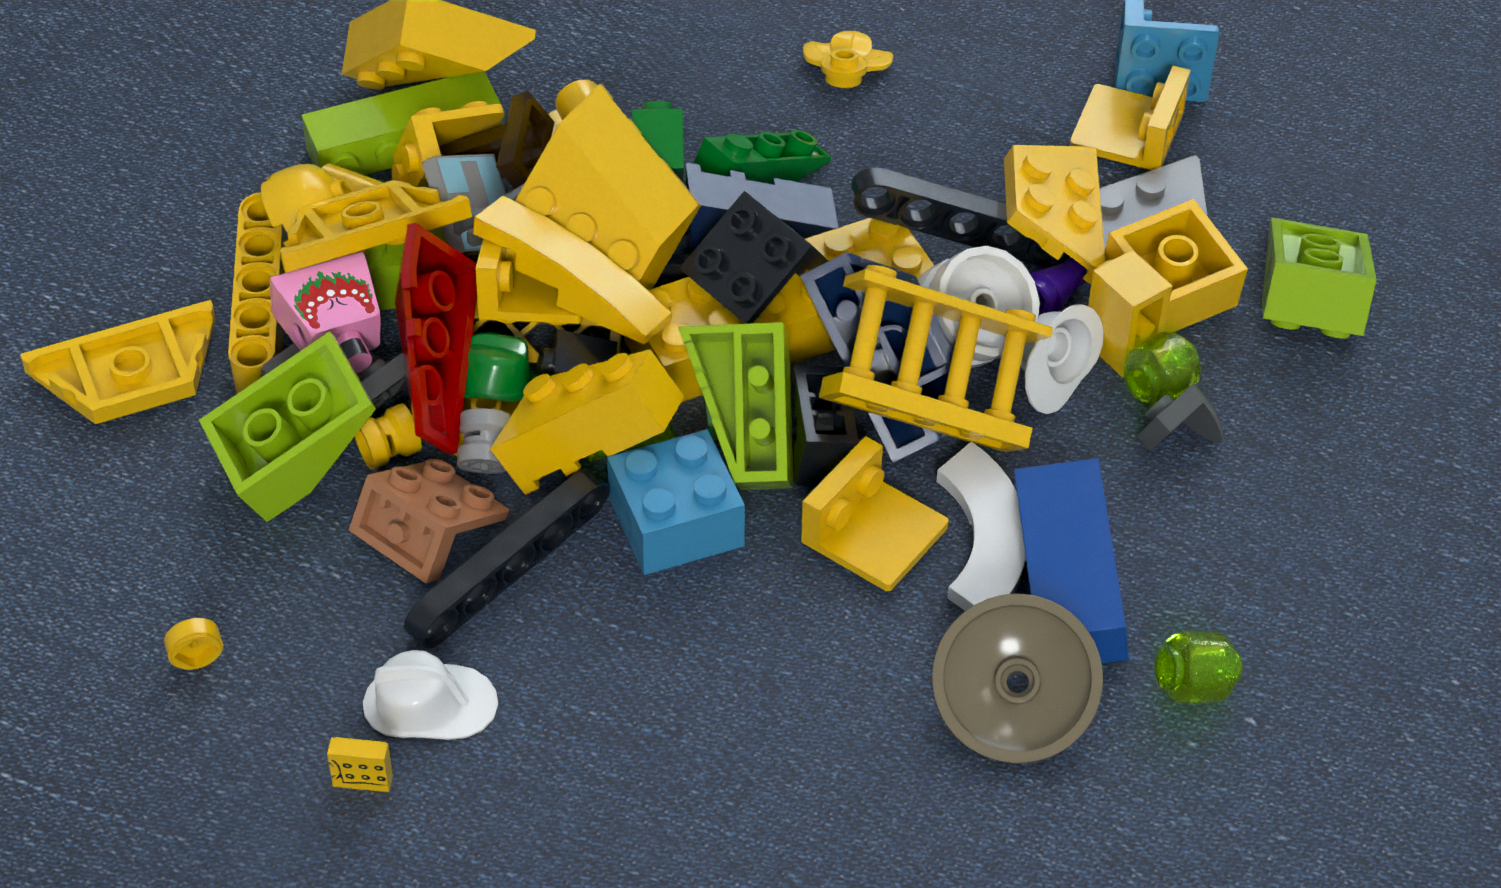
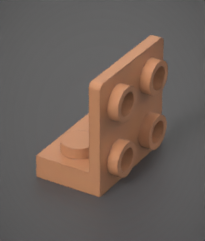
M428 459L425 462L404 467H394L391 470L367 475L349 531L427 584L440 580L457 533L505 521L509 509L496 501L494 494L488 489L472 485L457 475L454 467L447 462L438 459Z

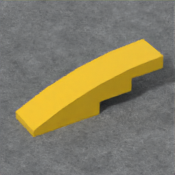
M501 196L474 217V235L515 252L516 271L558 289L556 306L642 344L647 343L671 321L672 312L633 276L594 246L548 217L505 196Z

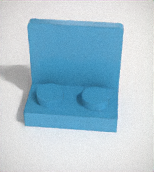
M1123 0L1115 54L1114 88L1153 97L1157 82L1165 83L1172 66L1191 70L1186 101L1206 102L1218 45L1219 27L1216 25L1152 21V10L1144 9V0Z

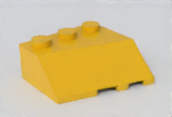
M389 0L350 21L341 75L357 79V84L361 87L381 90L387 86L484 72L533 41L536 30L442 0Z
M599 84L559 123L515 202L548 217L585 240L633 276L647 290L653 289L701 204L665 160L660 158L641 135L642 132L631 119L625 116L612 100L613 97L606 88Z

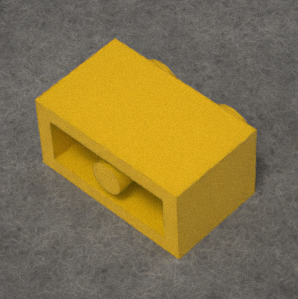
M1133 250L1114 260H1107L1097 269L1093 270L1088 307L1093 308L1100 316L1104 330L1103 346L1099 356L1121 377L1161 356L1173 286Z

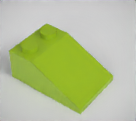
M1271 217L1262 295L1263 319H1268L1273 325L1289 330L1299 329L1300 325L1319 328L1323 334L1334 338H1348L1350 334L1364 336L1377 281L1368 234Z
M329 331L199 419V422L237 495L268 522L313 491L376 408L337 339Z

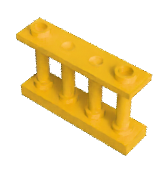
M867 265L864 270L845 276L843 287L865 293L850 367H844L843 372L823 377L819 398L968 442L972 441L975 444L1002 452L1029 448L1032 428L1014 423L1015 415L1011 413L1025 343L1051 338L1053 327L1035 322L1036 315L1024 310L1006 309L1005 312L897 279L896 271L883 266ZM886 300L913 308L897 381L891 382V386L874 381L875 374L870 371ZM933 314L959 322L944 395L938 396V400L921 395L922 387L918 386ZM979 329L1005 336L991 408L985 409L984 413L968 409L969 402L965 400Z

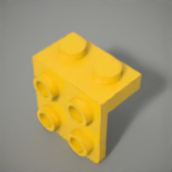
M475 101L456 110L441 111L440 108L433 107L420 110L413 116H410L393 154L395 164L392 165V180L410 183L414 187L429 188L422 162L435 156H441L439 149L441 145L499 127L505 115L502 105H488L485 101Z

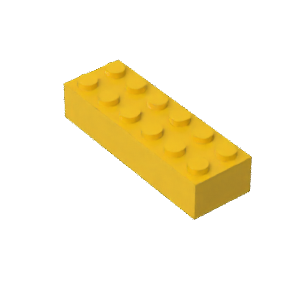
M867 218L805 239L828 261L848 252L915 275L917 280L923 273L934 266L908 228L873 218ZM794 274L754 322H784L789 331L790 365L834 351L801 277ZM690 277L648 290L672 312L671 321L645 344L624 336V341L632 354L649 349L653 352L685 396L682 402L702 396L703 393L699 387L693 365L678 327L744 324Z

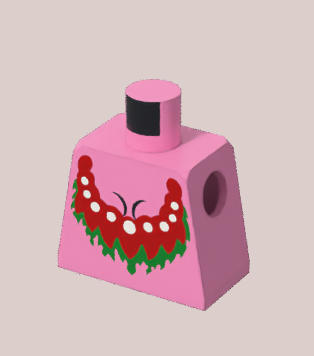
M363 251L270 277L271 312L300 351L330 331L337 339L356 374L363 372L371 365L372 356L369 350L375 349L380 345L381 317Z

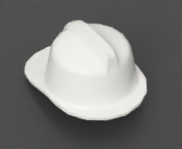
M1078 304L1069 306L1062 312L1053 311L1038 316V323L1053 327L1051 338L1036 342L1025 343L1021 368L1025 372V390L1028 400L1036 411L1044 414L1058 411L1068 401L1081 380L1097 362L1103 346L1104 330L1100 316L1091 307Z
M418 650L399 653L390 658L382 667L375 670V680L367 688L363 699L364 716L371 727L385 736L399 738L416 737L445 740L468 738L483 731L494 720L498 708L496 689L486 676L473 668L443 664L436 656L426 651Z

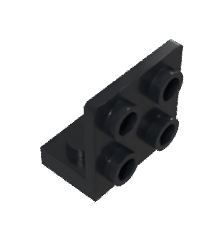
M744 190L681 265V270L744 324H751L755 322L794 274L800 277L806 270L810 271L828 262V260L813 245Z

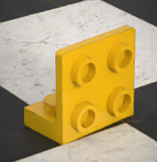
M1172 66L1166 82H1157L1153 97L1095 84L1072 134L1070 146H1090L1096 149L1097 157L1139 168L1154 170L1162 167L1184 114L1191 70Z
M483 239L475 268L479 320H496L501 323H514L517 321L546 322L557 326L568 323L579 324L582 322L583 317L556 306L557 288L515 270V252Z
M865 436L803 500L801 542L884 591H891L948 529L949 520L942 514L883 482V445Z

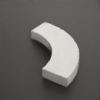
M971 441L937 470L936 481L956 499L973 528L974 543L970 558L957 579L948 587V599L964 611L986 599L999 595L1015 594L1019 588L1026 561L1017 491L1002 468L985 451Z

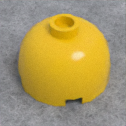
M298 164L285 168L265 178L267 180L261 184L263 204L273 228L283 224L287 233L290 227L296 223L295 216L300 207L352 192L344 179L339 178L336 180L330 172L313 164ZM289 240L283 242L285 247H290Z

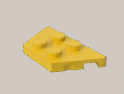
M1013 145L1004 158L1007 223L1025 237L1036 241L1044 251L1055 259L1059 260L1065 252L1087 269L1083 279L1091 284L1093 270L1106 261L1096 149L1090 146Z
M391 180L300 207L295 216L296 223L290 227L287 234L290 247H284L280 250L284 271L288 273L331 259L341 258L362 251L365 253L366 249L381 244H403L407 225L416 222L426 230H431L471 218L472 212L469 198L458 195L451 200L441 202L437 189L414 187L410 183Z
M211 300L21 353L20 356L25 373L94 424L194 396L197 393L216 319Z

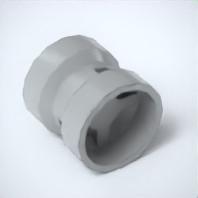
M484 408L469 409L461 412L459 431L464 435V443L458 448L457 467L474 473L494 474L505 472V468L491 452L490 448L511 415L503 411Z

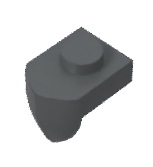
M1192 384L1175 400L1168 394L1163 396L1144 414L1150 423L1137 435V438L1151 451L1184 422L1194 432L1210 441L1221 444L1225 440L1220 418L1214 406L1195 384Z

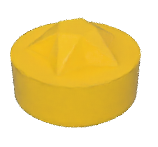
M192 618L174 625L164 637V646L168 659L173 666L180 669L193 670L205 667L215 661L222 653L223 641L216 623L205 618Z

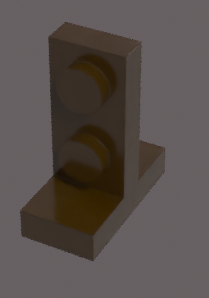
M526 91L512 96L505 125L439 146L441 156L494 154L497 163L496 168L499 170L501 178L505 177L516 189L528 179L552 137L555 122L533 95Z

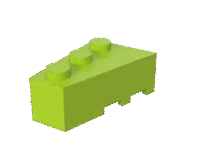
M784 322L678 327L734 483L741 490L793 488L789 331Z

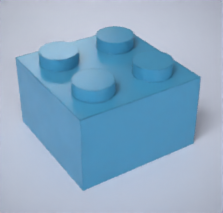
M708 429L607 457L608 484L610 485L609 500L643 575L745 546V504Z

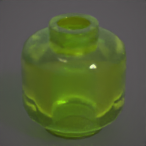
M1163 331L1152 336L1132 349L1125 359V382L1127 388L1136 399L1152 406L1166 394L1173 400L1177 399L1192 384L1197 385L1200 380L1201 364L1196 348L1184 337L1174 332Z
M1182 631L1173 633L1164 646H1161L1158 650L1154 664L1155 676L1159 686L1166 690L1171 699L1181 704L1224 701L1233 692L1236 682L1240 680L1243 668L1240 654L1234 649L1229 638L1219 631Z

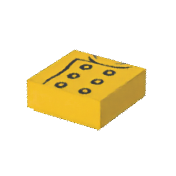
M331 737L327 757L333 787L380 792L390 791L393 772L388 743Z

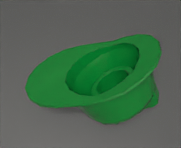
M478 333L472 336L471 349L468 352L469 364L464 398H487L502 401L522 400L525 386L536 377V374L530 371L526 341L522 338L495 333Z

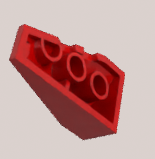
M415 222L407 225L395 298L396 314L415 435L450 455L458 451L460 415L463 411L469 364L468 352L471 349L477 301L475 269L477 263Z

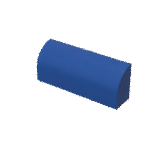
M1099 458L1014 469L1031 595L1051 600L1078 618L1092 636L1100 655L1101 664L1129 660L1126 623Z

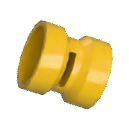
M403 403L387 408L384 416L376 419L369 417L354 437L363 460L371 470L387 465L393 456L400 454L407 457L420 452L422 449L421 438L415 435L413 417Z

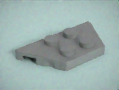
M1194 155L1100 188L1104 248L1106 249L1109 232L1191 199H1194L1207 215L1200 159Z

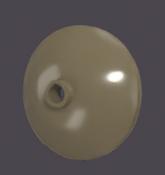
M1006 594L977 603L962 613L951 624L936 651L932 683L938 710L947 727L960 742L977 754L994 761L1010 764H1027L1042 761L1061 753L1084 734L1099 707L1103 687V670L1100 655L1092 636L1081 621L1071 612L1043 597L1028 594ZM1014 674L1024 675L1029 682L1027 689L1022 693L1010 691L1007 687V681L1010 676Z

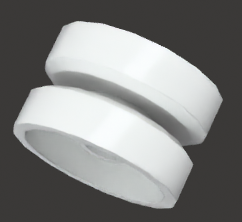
M989 246L966 249L952 258L934 265L918 279L922 287L1005 312L1006 309H1019L1036 315L1035 322H1038L1040 301L1035 281L1023 263L1005 250ZM935 315L953 351L959 322ZM979 329L971 368L979 367L992 362L994 359L1001 358L1005 336Z

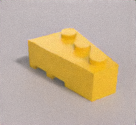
M650 349L630 355L620 353L608 361L589 366L585 363L579 364L567 372L552 376L542 374L535 377L525 386L523 390L524 397L492 444L490 450L526 495L539 489L541 477L558 469H561L566 476L579 471L581 464L578 460L600 450H603L606 456L609 457L664 432L685 396Z

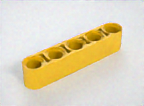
M261 192L246 197L240 203L238 211L228 348L236 394L263 377L260 373L262 366L283 351L284 329L271 312L270 277L286 273L283 268L280 250L285 247L283 242L288 240V233L283 224L273 228L264 207Z

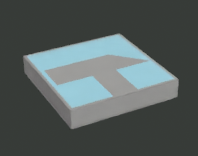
M494 154L435 156L422 162L429 188L438 190L441 202L451 200L458 195H463L469 198L471 209L484 208L501 196L506 195L500 172L496 168L497 163ZM453 223L441 226L447 244L465 256L479 255L481 245L474 247L468 244L467 231L457 235L454 233Z

